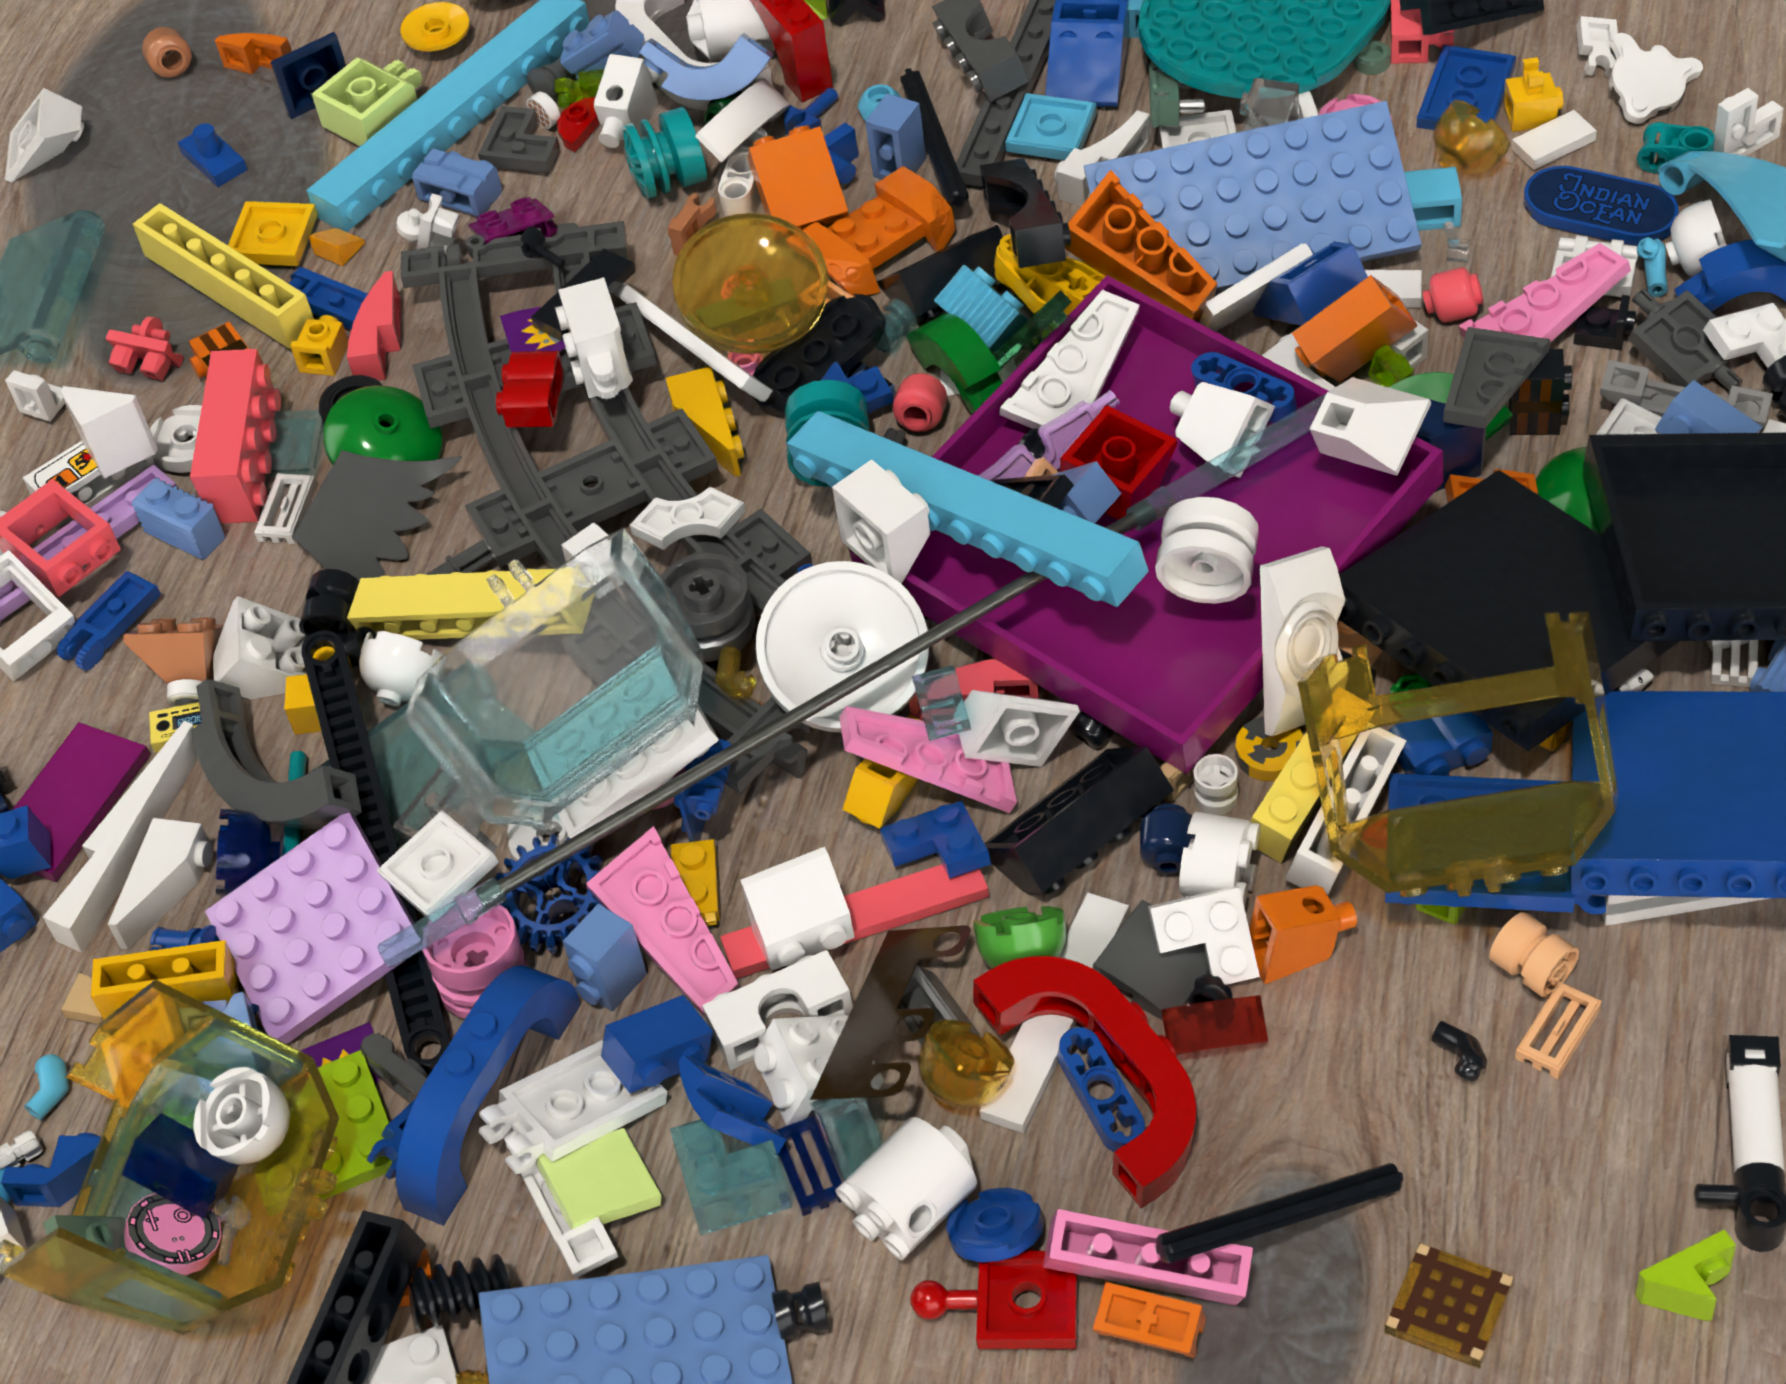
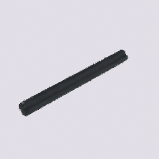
M907 68L904 70L905 74L900 77V82L907 99L920 104L924 144L941 188L950 206L956 205L957 208H962L964 206L963 202L969 199V194L921 73L918 70L912 71L911 68Z
M1387 1163L1162 1233L1157 1237L1155 1251L1156 1254L1160 1255L1163 1262L1172 1263L1396 1192L1401 1188L1403 1174L1397 1170L1395 1164Z

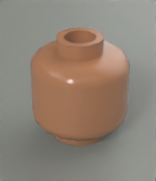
M169 27L155 28L143 40V57L152 71L159 76L167 78L177 77L189 67L192 58L191 48L181 33Z

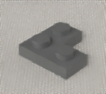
M501 106L478 153L479 160H486L495 167L549 173L560 146L557 137L531 134L538 121L535 109Z

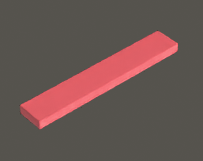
M941 864L845 895L844 898L850 912L855 938L846 941L844 944L989 897L988 887L980 868L949 879ZM751 926L720 936L728 963L736 979L770 968Z

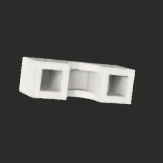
M824 950L815 955L802 957L795 964L773 974H764L753 983L735 991L719 994L712 1001L703 1004L702 1007L707 1024L713 1030L712 1037L731 1071L755 1060L753 1053L766 1032V1026L777 1015L794 1013L802 1017L849 1016L853 1005L848 986L828 950Z

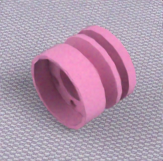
M478 898L458 901L435 923L429 921L422 934V951L428 968L433 975L438 996L444 1007L460 1018L467 1017L480 995L498 975L513 966H528L524 950L520 945L515 922L508 910L496 902L483 907Z

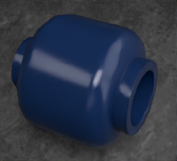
M1175 804L1159 805L1147 813L1140 823L1141 858L1161 873L1172 874L1179 872L1184 847L1188 848L1192 838L1195 839L1194 834H1187L1192 815L1185 808Z

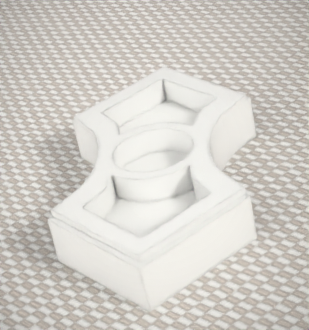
M709 487L701 494L686 500L667 501L654 498L630 524L632 535L665 550L673 542L692 535H711L721 539L746 511L744 502Z

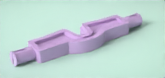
M1108 390L1107 393L1092 404L1083 400L1064 414L1042 425L1038 430V436L1045 447V453L1042 457L1056 470L1059 469L1061 456L1106 405L1112 408L1120 405L1115 394ZM1018 444L1013 446L994 465L981 473L979 477L989 481L992 479L1024 477L1033 462L1039 458H1034L1026 446Z

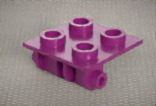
M530 197L512 202L510 204L511 208L499 213L495 210L482 213L476 217V222L468 224L469 228L476 235L484 237L485 244H488L495 238L508 237V235L517 236L516 232L518 231L523 235L528 227L540 228L545 237H552L557 234L554 221L550 220L547 222L548 219L554 217V214L536 198L531 199Z

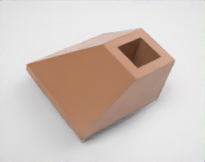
M214 617L190 619L191 622H180L177 625L175 618L153 619L149 623L137 624V630L123 634V640L166 683L182 679L213 680V654L224 624H216Z

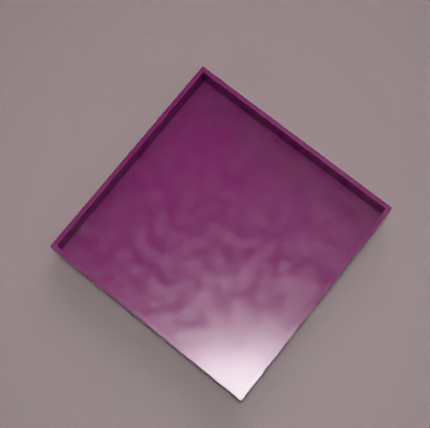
M1107 275L932 457L977 476L990 468L1013 446L1017 445L1021 438L1032 429L999 415L1000 407L1019 390L1021 383L1031 371L1034 372L1045 360L1047 353L1057 342L1059 343L1070 331L1071 325L1102 290H1105L1139 304L1137 317L1098 398L1107 393L1108 390H1111L1120 402V405H1117L1114 409L1177 439L1176 449L1157 493L1150 503L1154 509L1155 516L1123 534L1140 543L1149 572L1118 607L1101 600H1091L1084 593L1068 586H1058L1048 578L954 634L1064 701L1078 705L1079 710L1140 747H1147L1152 754L1187 774L1263 688L1260 566L1324 546L1330 548L1338 573H1342L1394 539L1443 483V450L1415 437L1397 476L1320 453L1311 434L1310 427L1327 392H1329L1328 390ZM1217 352L1289 383L1295 392L1297 402L1296 413L1290 419L1283 422L1273 423L1268 421L1240 478L1214 468L1176 437L1175 434L1181 418L1171 413L1170 403L1179 391H1185L1193 395L1196 386L1191 365L1198 356L1204 353ZM1243 382L1235 386L1233 390L1246 392L1253 388L1255 384ZM1195 497L1220 498L1238 504L1249 511L1257 521L1259 537L1257 550L1253 556L1252 582L1244 595L1228 602L1216 604L1199 603L1178 597L1165 589L1157 579L1155 565L1158 549L1162 544L1161 531L1164 516L1171 506L1181 500ZM1104 513L1095 524L1105 528L1118 519ZM934 530L930 531V536L902 585L915 599L922 614L935 623L940 624L1028 572L1010 561L1000 557L993 558L982 549L970 544H960L951 536ZM848 547L852 562L868 565Z

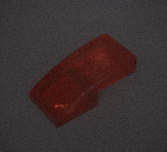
M1261 995L1209 1001L1161 1010L1165 1036L1173 1045L1177 1055L1210 1052L1220 1048L1268 1042Z

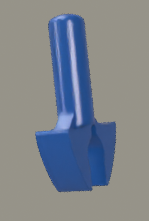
M833 88L826 89L803 110L790 105L784 116L786 135L795 126L809 125L810 129L821 127L822 130L821 119L817 117L838 99L837 92Z

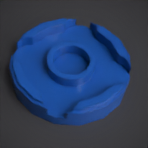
M995 1188L978 1193L980 1199L970 1204L968 1199L963 1200L948 1216L946 1230L953 1251L964 1259L977 1262L1002 1261L1019 1255L1034 1245L1042 1234L1044 1224L1038 1202L1037 1204L1033 1202L1032 1196L1027 1192L1012 1188Z

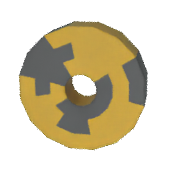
M1264 716L1252 719L1242 726L1236 736L1235 758L1239 767L1248 776L1260 781L1275 782L1302 740L1303 734L1301 729L1297 727L1275 736H1269L1265 734ZM1266 747H1273V748H1276V749H1275V750H1266L1265 748H1266Z

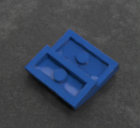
M683 1054L678 1062L683 1087L692 1107L704 1123L710 1128L778 1155L787 1139L764 1120L773 1102L751 1083Z

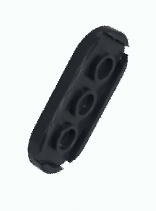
M854 294L855 297L848 299L845 296L834 298L822 306L758 364L753 374L756 379L773 390L765 402L754 398L762 411L772 416L785 417L787 400L799 387L813 381H820L836 361L846 375L878 345L885 330V318L877 303L872 298L863 294Z

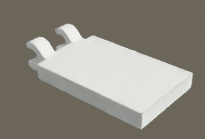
M603 1040L499 1090V1104L487 1106L480 1111L479 1116L487 1125L479 1128V1133L489 1144H493L504 1138L509 1130L513 1128L518 1135L506 1142L507 1148L513 1155L505 1158V1163L515 1174H520L528 1170L543 1153L553 1162L665 1105L667 1091L661 1084L629 1093L602 1059Z

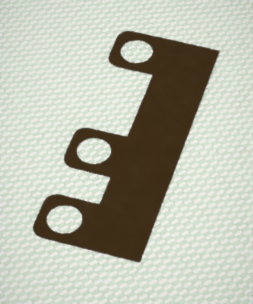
M969 926L905 929L887 932L810 1100L886 1097L896 1095L903 1089L911 1071L909 1063L872 1064L881 1043L916 1041L927 1034L935 1015L933 1009H896L919 958L948 957L959 954L970 935L971 928ZM955 932L960 935V941L951 949L937 951L933 948L934 940L942 934ZM919 1015L924 1019L922 1027L912 1034L900 1035L895 1031L898 1022L905 1017ZM893 1069L900 1073L898 1082L888 1089L876 1090L871 1086L872 1079L884 1070Z

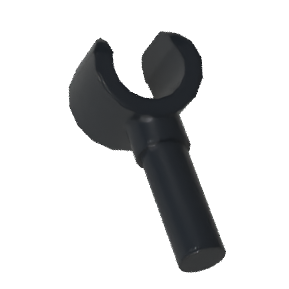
M528 227L521 236L523 255L533 258L537 254L555 266L563 268L565 260L543 246L546 240L544 234L537 228Z

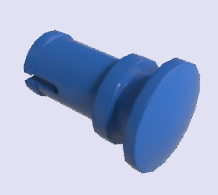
M207 925L203 929L191 928L188 931L158 927L151 935L150 944L162 945L161 947H152V951L220 940L216 935V926Z

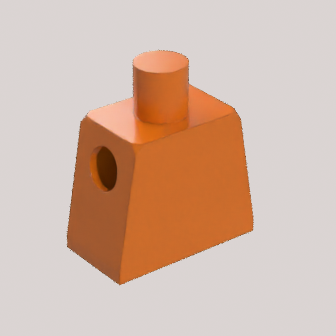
M1318 885L1257 896L1249 931L1259 975L1263 983H1271L1328 960L1333 954L1338 932L1354 928L1357 925V915L1353 905L1349 901L1333 905L1325 890Z

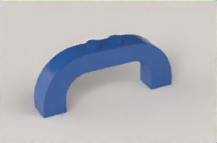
M517 965L508 968L498 975L480 995L423 1084L407 1118L396 1163L397 1193L404 1210L442 1226L445 1225L467 1189L460 1169V1153L467 1128L474 1114L528 1029L557 1040L561 1038L581 1005L578 994L570 982L525 965Z

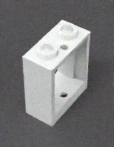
M8 550L0 556V588L12 580L47 615L45 619L5 650L0 647V669L14 682L57 648L61 639L74 627L73 623L75 620L74 615Z

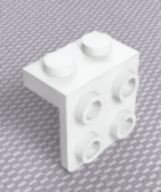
M847 1015L775 1018L771 1021L753 1053L756 1067L761 1072L772 1094L773 1102L778 1107L786 1126L803 1125L816 1104L817 1100H810L848 1019ZM878 1073L871 1081L872 1088L879 1090L884 1082L881 1073Z

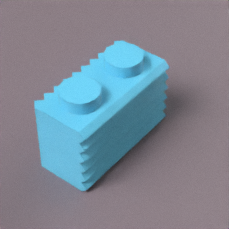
M963 265L934 301L947 313L956 315L964 320L981 337L987 347L999 355L1028 321V318L1020 312L1024 304L1007 290L1000 295L992 288L996 280L978 266L973 271L966 265Z

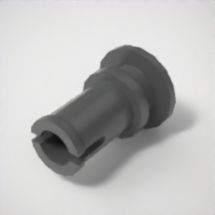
M558 58L550 65L546 64L540 68L530 70L527 74V81L534 94L540 91L554 99L556 92L563 86V82L573 74L561 65L560 58Z

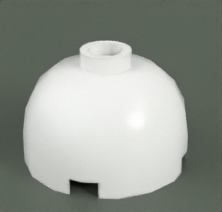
M1711 199L1694 203L1683 209L1672 223V241L1665 243L1672 266L1680 263L1685 273L1691 277L1702 271L1699 259L1727 245Z
M378 631L374 639L369 632L366 634L359 660L360 674L365 684L377 693L376 699L391 706H400L401 701L413 702L426 697L435 688L445 664V657L436 649H433L431 656L421 651L423 643L410 637Z
M248 1067L229 1069L216 1077L209 1085L215 1089L210 1093L207 1101L199 1100L195 1110L193 1128L197 1143L206 1149L210 1155L237 1165L259 1162L273 1154L283 1142L289 1129L291 1114L285 1093L271 1078Z

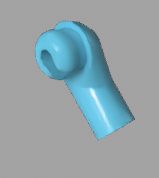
M1643 238L1637 246V254L1644 259L1647 291L1652 297H1661L1668 291L1666 247L1659 239Z
M55 1054L42 1056L36 1062L35 1073H38L40 1089L24 1105L25 1109L40 1121L69 1091L67 1065L61 1057Z

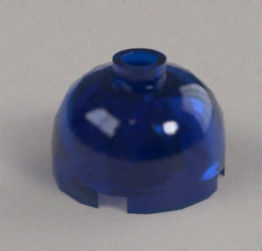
M220 809L219 819H228V825H220V830H218L216 880H225V885L217 884L216 895L227 896L280 858V842L272 841L269 825L256 814L249 811Z

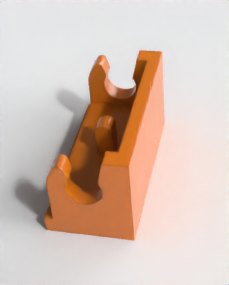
M1105 1282L1093 1331L1100 1335L1113 1336L1195 1358L1197 1355L1196 1342L1198 1333H1203L1206 1317L1202 1305Z

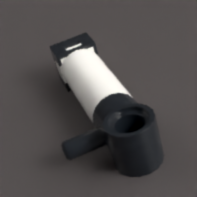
M1729 1035L1724 1063L1726 1089H1729L1735 1185L1697 1184L1694 1190L1695 1201L1700 1204L1736 1205L1737 1217L1734 1228L1736 1237L1742 1245L1750 1250L1767 1252L1779 1247L1784 1240L1786 1232V1184L1778 1085L1781 1067L1779 1037ZM1753 1215H1763L1772 1221H1759Z

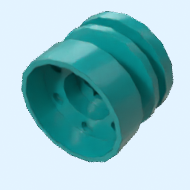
M683 106L660 113V131L656 133L646 118L640 120L641 138L633 123L622 126L625 158L633 180L640 187L646 200L657 196L654 180L657 181L663 194L671 192L669 176L671 174L675 175L683 188L707 180V170L699 140L695 137L696 131L692 121Z
M836 380L810 382L795 390L789 396L785 405L786 445L817 411L869 431L867 399L858 388L846 382ZM787 445L788 467L796 478L810 485L830 487L827 483L813 477L809 479L802 476L793 466L794 459Z

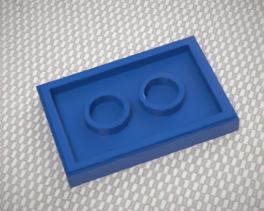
M1443 45L1417 115L1416 128L1490 139L1504 101L1505 79L1512 78L1516 66V56Z

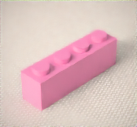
M1057 1209L1050 1223L1043 1268L1236 1306L1246 1297L1253 1248L1229 1244L1172 1263H1165L1160 1255L1156 1254L1155 1245L1157 1244L1158 1235L1169 1231Z

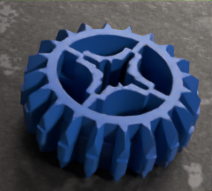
M550 835L547 846H543L540 839L534 837L532 840L534 849L529 852L522 845H518L516 850L520 859L515 861L512 858H505L504 864L510 873H496V880L499 881L559 846L560 842L557 835ZM590 846L552 867L544 875L535 877L496 900L501 902L499 905L506 908L513 918L519 934L520 945L530 939L529 946L531 950L538 952L544 942H546L549 953L555 954L558 950V942H563L598 903L602 905L588 889L587 895L584 896L579 894L576 888L569 886L571 880L569 875L570 867H574L586 876L587 882L601 871L600 869L604 865V861L600 855L591 857L592 849ZM557 887L560 889L561 895L558 898L554 896V900L549 901L544 895L549 890L553 893L552 888ZM521 892L528 894L531 900L537 901L535 911L538 916L536 922L529 920L521 913L519 905ZM568 911L576 912L571 918L555 924L561 914Z

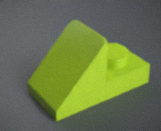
M1724 1229L1640 1271L1635 1293L1636 1298L1644 1305L1704 1321L1712 1320L1716 1297L1707 1285L1717 1283L1730 1272L1736 1244Z

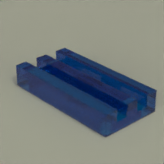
M812 1116L777 1129L786 1139L792 1138L814 1194L806 1196L784 1143L778 1156L802 1215L811 1214V1208L819 1206L821 1210L830 1207L829 1201L835 1199L838 1200V1203L842 1202L836 1194V1188L842 1182L815 1117ZM809 1131L832 1187L823 1189L800 1133Z

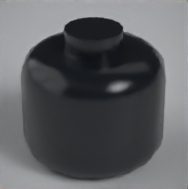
M1079 710L1080 712L1069 727L1070 732L1081 741H1085L1091 748L1101 749L1115 731Z

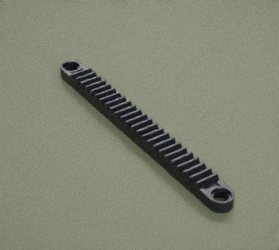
M327 630L317 631L304 640L301 654L330 766L334 769L355 774L362 813L355 817L383 865L399 850L347 653L341 638L336 633ZM328 646L335 649L334 655L327 660L319 661L313 658L314 653L319 648ZM399 894L421 933L415 907ZM421 949L385 974V979L407 1060L411 1058L416 1061L429 1075L449 1045L450 1038L440 999L433 981V975L428 968ZM426 1041H435L441 1045L439 1053L431 1059H421L416 1055L418 1047Z

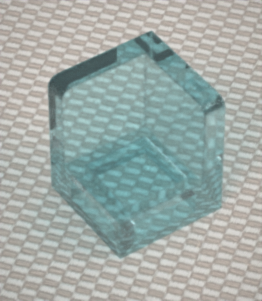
M947 666L912 676L929 741L971 730L954 666Z

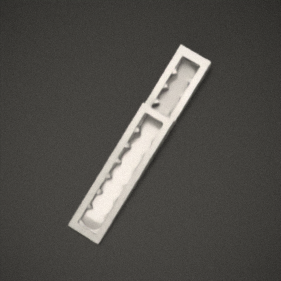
M184 721L82 845L89 858L88 862L43 916L56 942L84 953L126 882L152 819L164 818L198 760L191 732L194 728L193 724Z

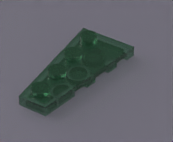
M1061 290L1031 316L993 354L1001 369L1024 347L1030 352L1068 318L1063 310L1072 301Z

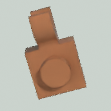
M692 193L687 198L686 205L680 213L672 218L668 227V236L671 240L674 255L687 259L705 235L703 226L717 212L714 198H710L706 204L700 206L698 194Z

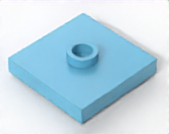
M1026 93L1005 141L1006 152L1066 160L1074 148L1083 149L1097 114V104L1095 102Z

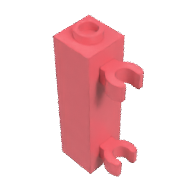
M1391 0V64L1428 63L1429 45H1435L1441 49L1443 45L1454 46V34L1444 33H1455V30L1423 35L1420 9L1401 10L1400 0Z

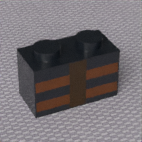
M1549 349L1546 356L1509 399V411L1513 414L1509 422L1510 435H1560L1561 418H1569V394H1564V390H1571L1572 366L1564 365L1563 349Z

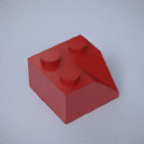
M1106 405L1061 456L1060 472L1096 461L1122 493L1105 512L1119 520L1146 503L1150 504L1176 449L1177 439Z

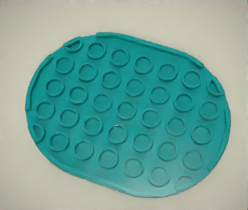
M1143 0L1139 13L1138 32L1142 47L1153 63L1163 72L1183 84L1204 92L1232 98H1282L1318 88L1341 74L1385 23L1389 14L1391 0Z

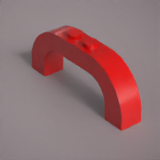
M1031 956L1011 960L996 966L974 979L973 1003L1000 1036L1027 1019L1039 1015H1060L1073 1019L1098 1036L1110 1059L1143 1097L1153 1116L1149 1126L1139 1136L1114 1151L1112 1174L1141 1209L1165 1193L1179 1178L1191 1154L1196 1121V1100L1189 1076L1177 1059L1173 1045L1164 1035L1158 1036L1148 1025L1147 1016L1139 1004L1135 1001L1129 1002L1110 980L1093 968L1061 957Z

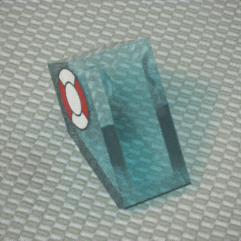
M865 1098L823 1099L810 1103L825 1144L843 1182L882 1145Z

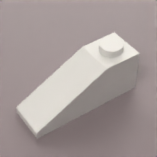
M159 818L152 819L108 922V926L120 949L129 950L199 883L204 868L210 865L213 857L212 843L209 842L201 823Z

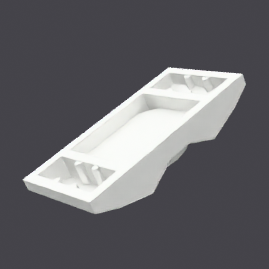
M1321 546L1260 566L1265 734L1269 736H1275L1313 722L1335 686L1340 689L1343 688L1347 669L1338 647L1337 621L1343 609L1345 597L1336 563L1328 547Z

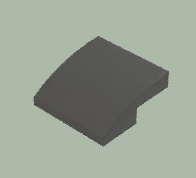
M1141 900L1094 962L1093 969L1105 976L1116 987L1132 994L1133 1001L1139 1004L1144 1011L1173 1025L1189 1003V996L1194 990L1195 979L1210 973L1204 946L1202 943L1160 953L1157 949L1148 906H1152V904Z

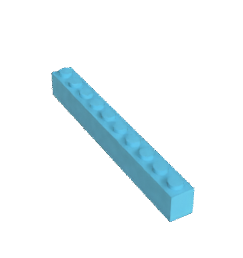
M539 0L309 187L306 191L310 203L315 204L318 213L317 218L334 228L346 232L352 229L410 181L415 169L421 162L424 163V158L433 148L445 152L528 83L527 74L530 70L540 68L546 64L550 65L560 57L564 49L562 46L564 39L574 30H577L579 33L582 32L590 23L586 3L581 0Z
M817 411L787 442L794 459V468L805 478L810 479L813 477L827 483L831 488L872 459L884 470H891L898 477L901 485L910 493H917L925 500L930 510L928 514L930 531L937 530L951 536L960 544L975 546L993 558L1000 557L1016 564L1026 572H1036L1049 578L1058 586H1068L1084 593L1091 600H1101L1118 607L1149 572L1140 543L1134 539L823 412Z

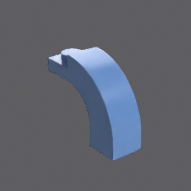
M745 33L740 35L732 49L721 62L710 66L689 64L653 38L647 40L639 52L645 57L643 63L651 70L660 75L663 71L669 74L661 85L662 88L677 96L693 100H715L740 91L763 71L774 55Z

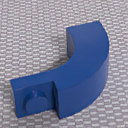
M1752 239L1744 240L1716 249L1700 258L1699 261L1703 270L1674 289L1677 297L1688 290L1711 312L1729 300L1751 292L1772 293L1786 302V262L1758 247Z

